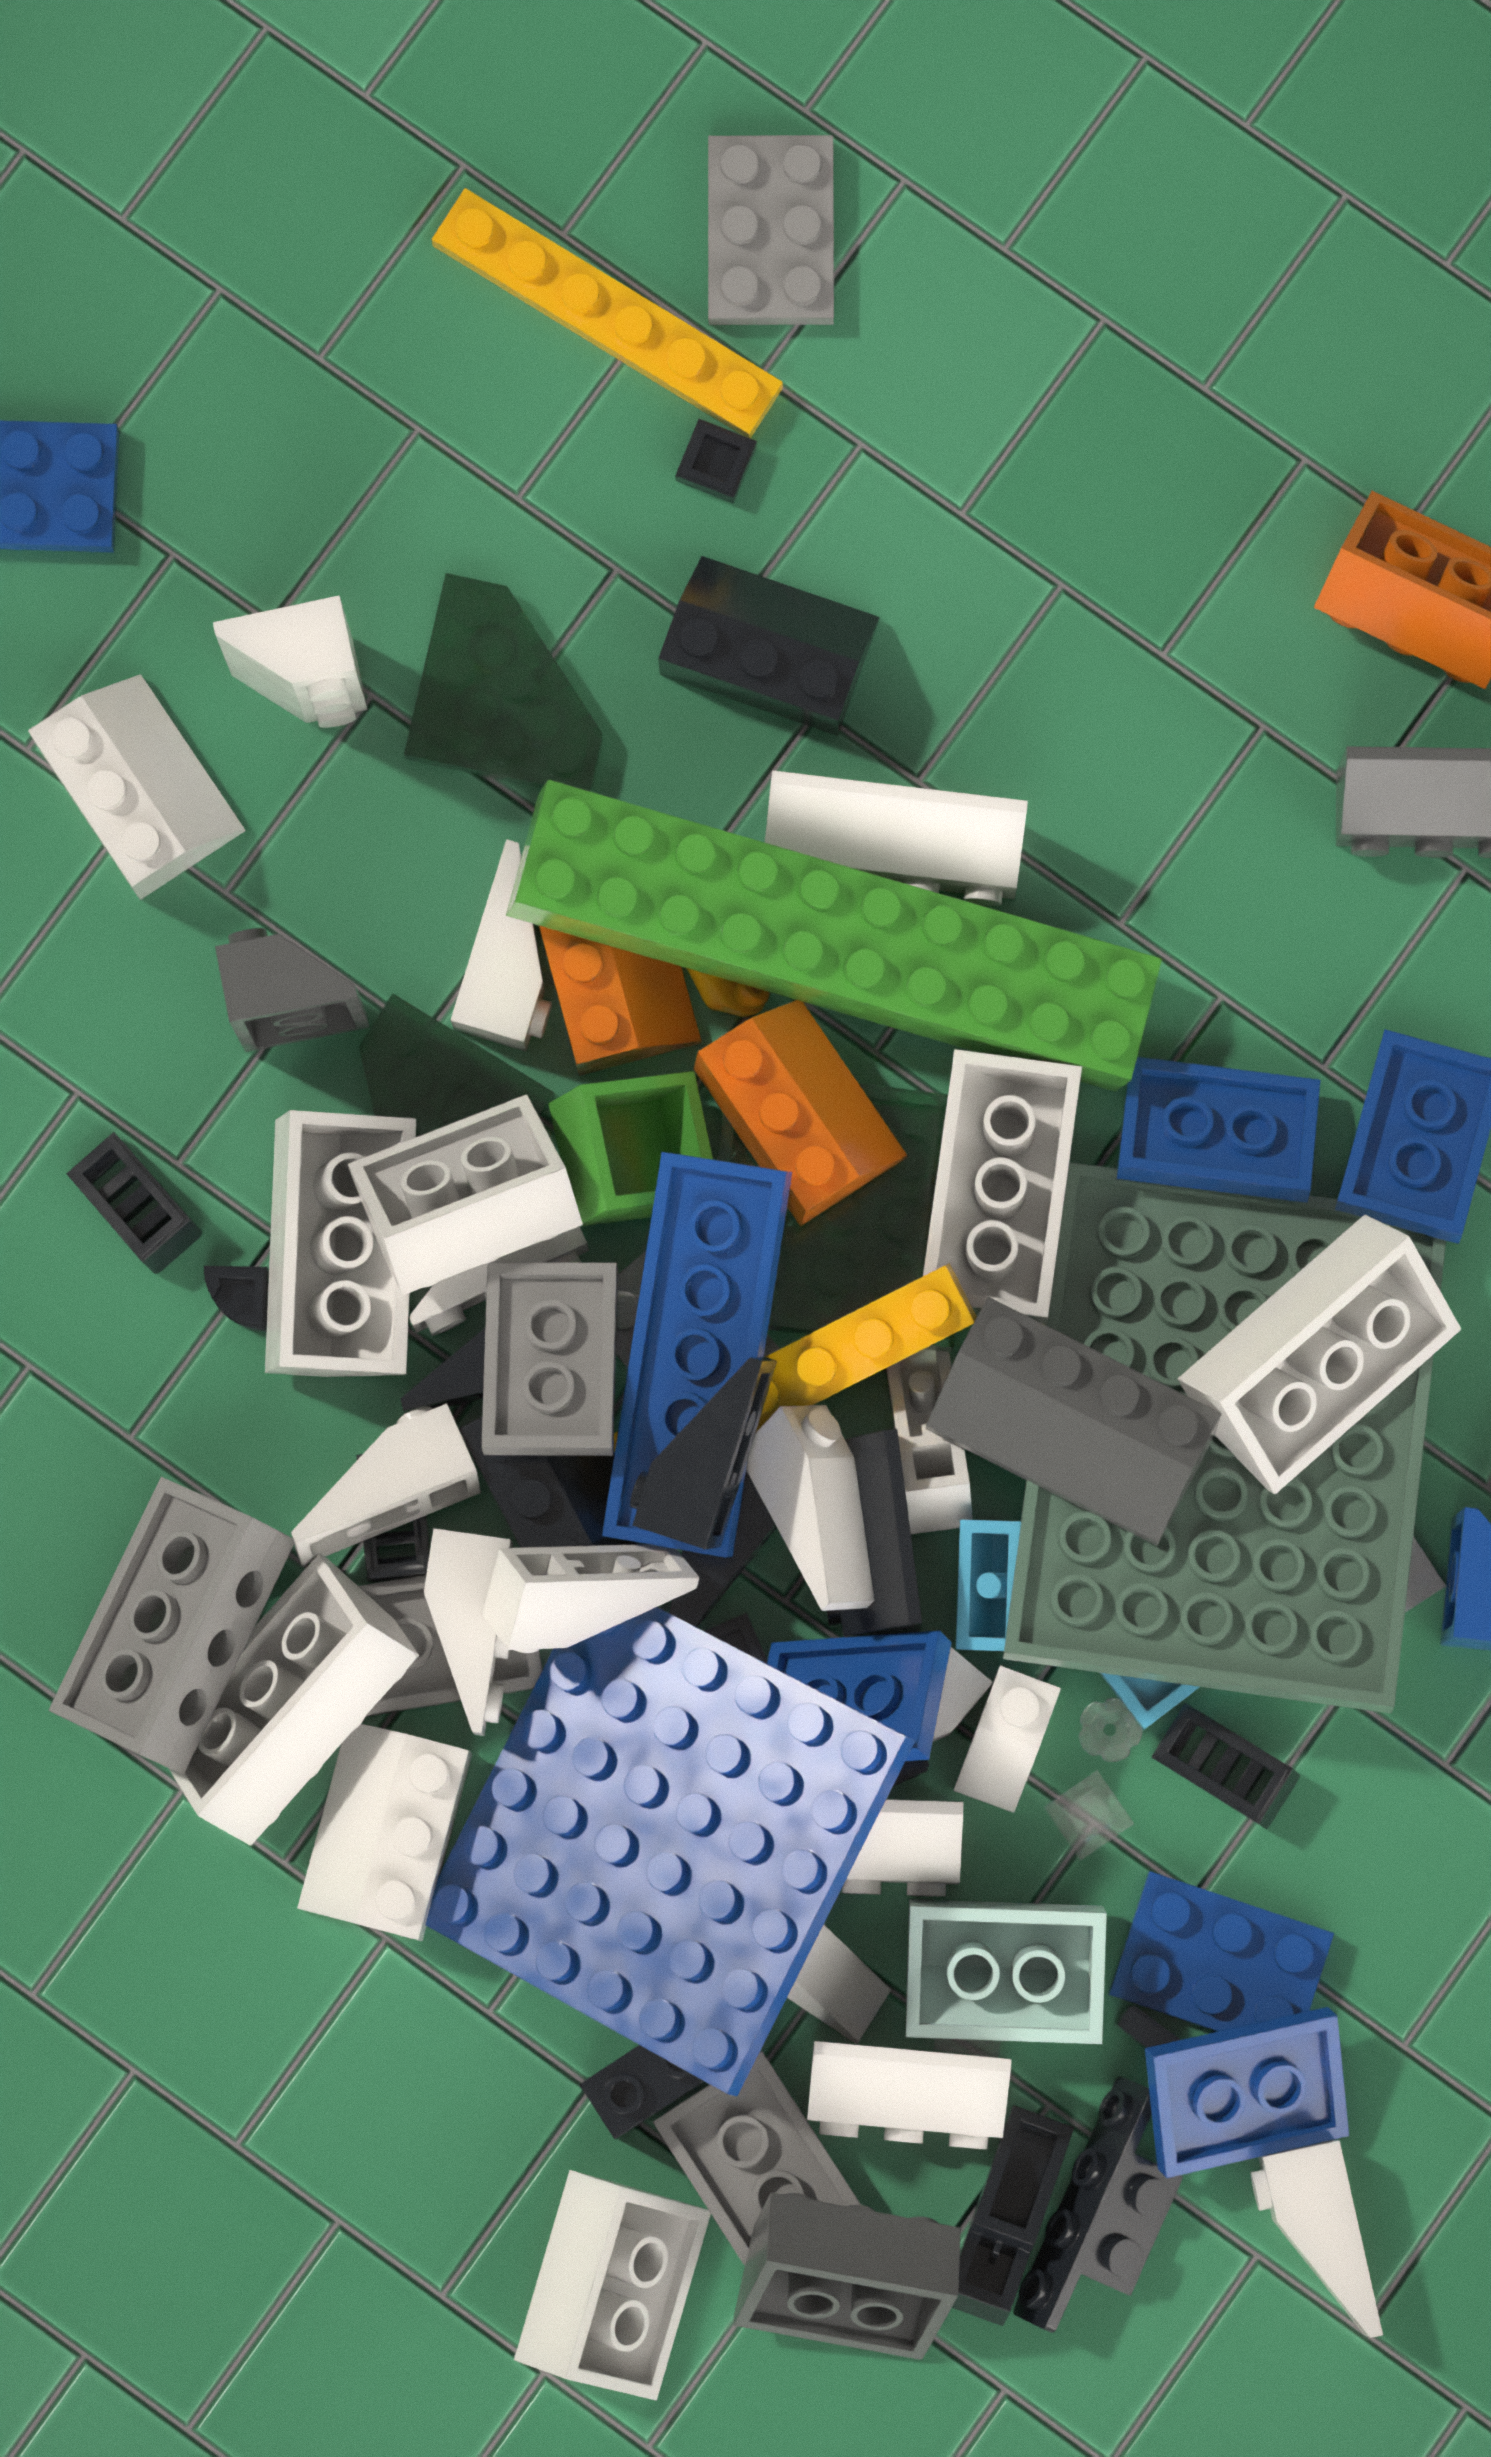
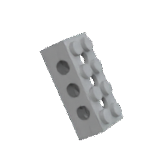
M161 1477L48 1711L184 1775L294 1546L293 1538L247 1514Z

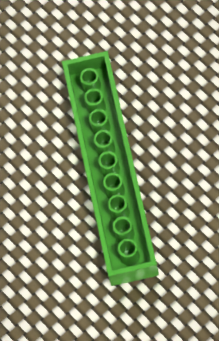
M549 779L537 798L506 916L975 1052L1081 1066L1080 1082L1114 1092L1132 1080L1162 958Z

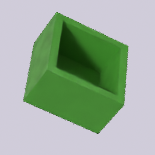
M694 1071L582 1084L548 1103L559 1156L566 1167L583 1223L581 1226L652 1217L662 1152L713 1159Z

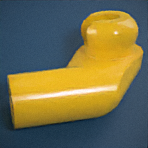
M687 968L702 1000L711 1010L747 1017L759 1013L769 999L770 992Z

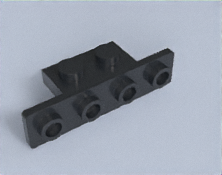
M1118 2076L1111 2091L1103 2098L1099 2107V2118L1084 2151L1077 2157L1074 2163L1072 2179L1060 2206L1048 2221L1045 2239L1032 2269L1021 2282L1019 2298L1013 2310L1015 2316L1050 2333H1054L1081 2274L1131 2296L1184 2177L1179 2175L1166 2178L1158 2170L1156 2163L1134 2154L1152 2115L1148 2087Z

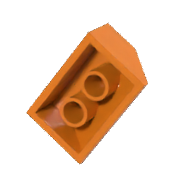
M1371 491L1339 551L1313 608L1328 614L1333 621L1341 626L1357 628L1385 641L1391 649L1400 654L1414 655L1443 669L1454 680L1473 683L1486 689L1491 679V547L1381 494Z
M539 926L579 1076L702 1043L681 966Z
M795 1000L751 1017L698 1051L694 1066L695 1072L758 1165L763 1168L792 1172L787 1207L800 1227L907 1158L904 1149L802 1001Z

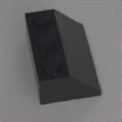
M701 556L674 613L658 658L659 672L662 676L838 736L880 617Z
M483 1416L459 1428L521 1548L645 1544L602 1536L615 1456L614 1450L613 1456L484 1455L482 1451Z
M897 1429L884 1430L847 1438L845 1441L855 1458L875 1601L868 1608L828 1610L829 1627L841 1626L843 1637L920 1631L922 1617Z

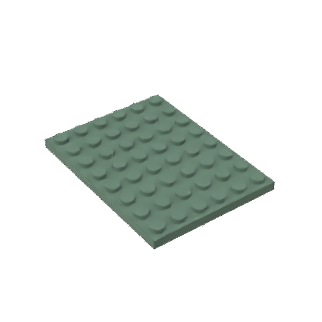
M1069 1162L1047 1326L1187 1396L1178 1378L1361 1217L1335 1210L1338 1199L1309 1195L1308 1203L1121 1180L1116 1179V1168ZM1388 1225L1410 1237L1441 1292L1446 1240ZM1434 1354L1276 1494L1268 1491L1231 1451L1214 1436L1157 1546L1026 1480L1003 1659L1392 1714L1395 1707Z

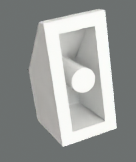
M1000 1666L953 1791L1014 1813L1061 1688Z

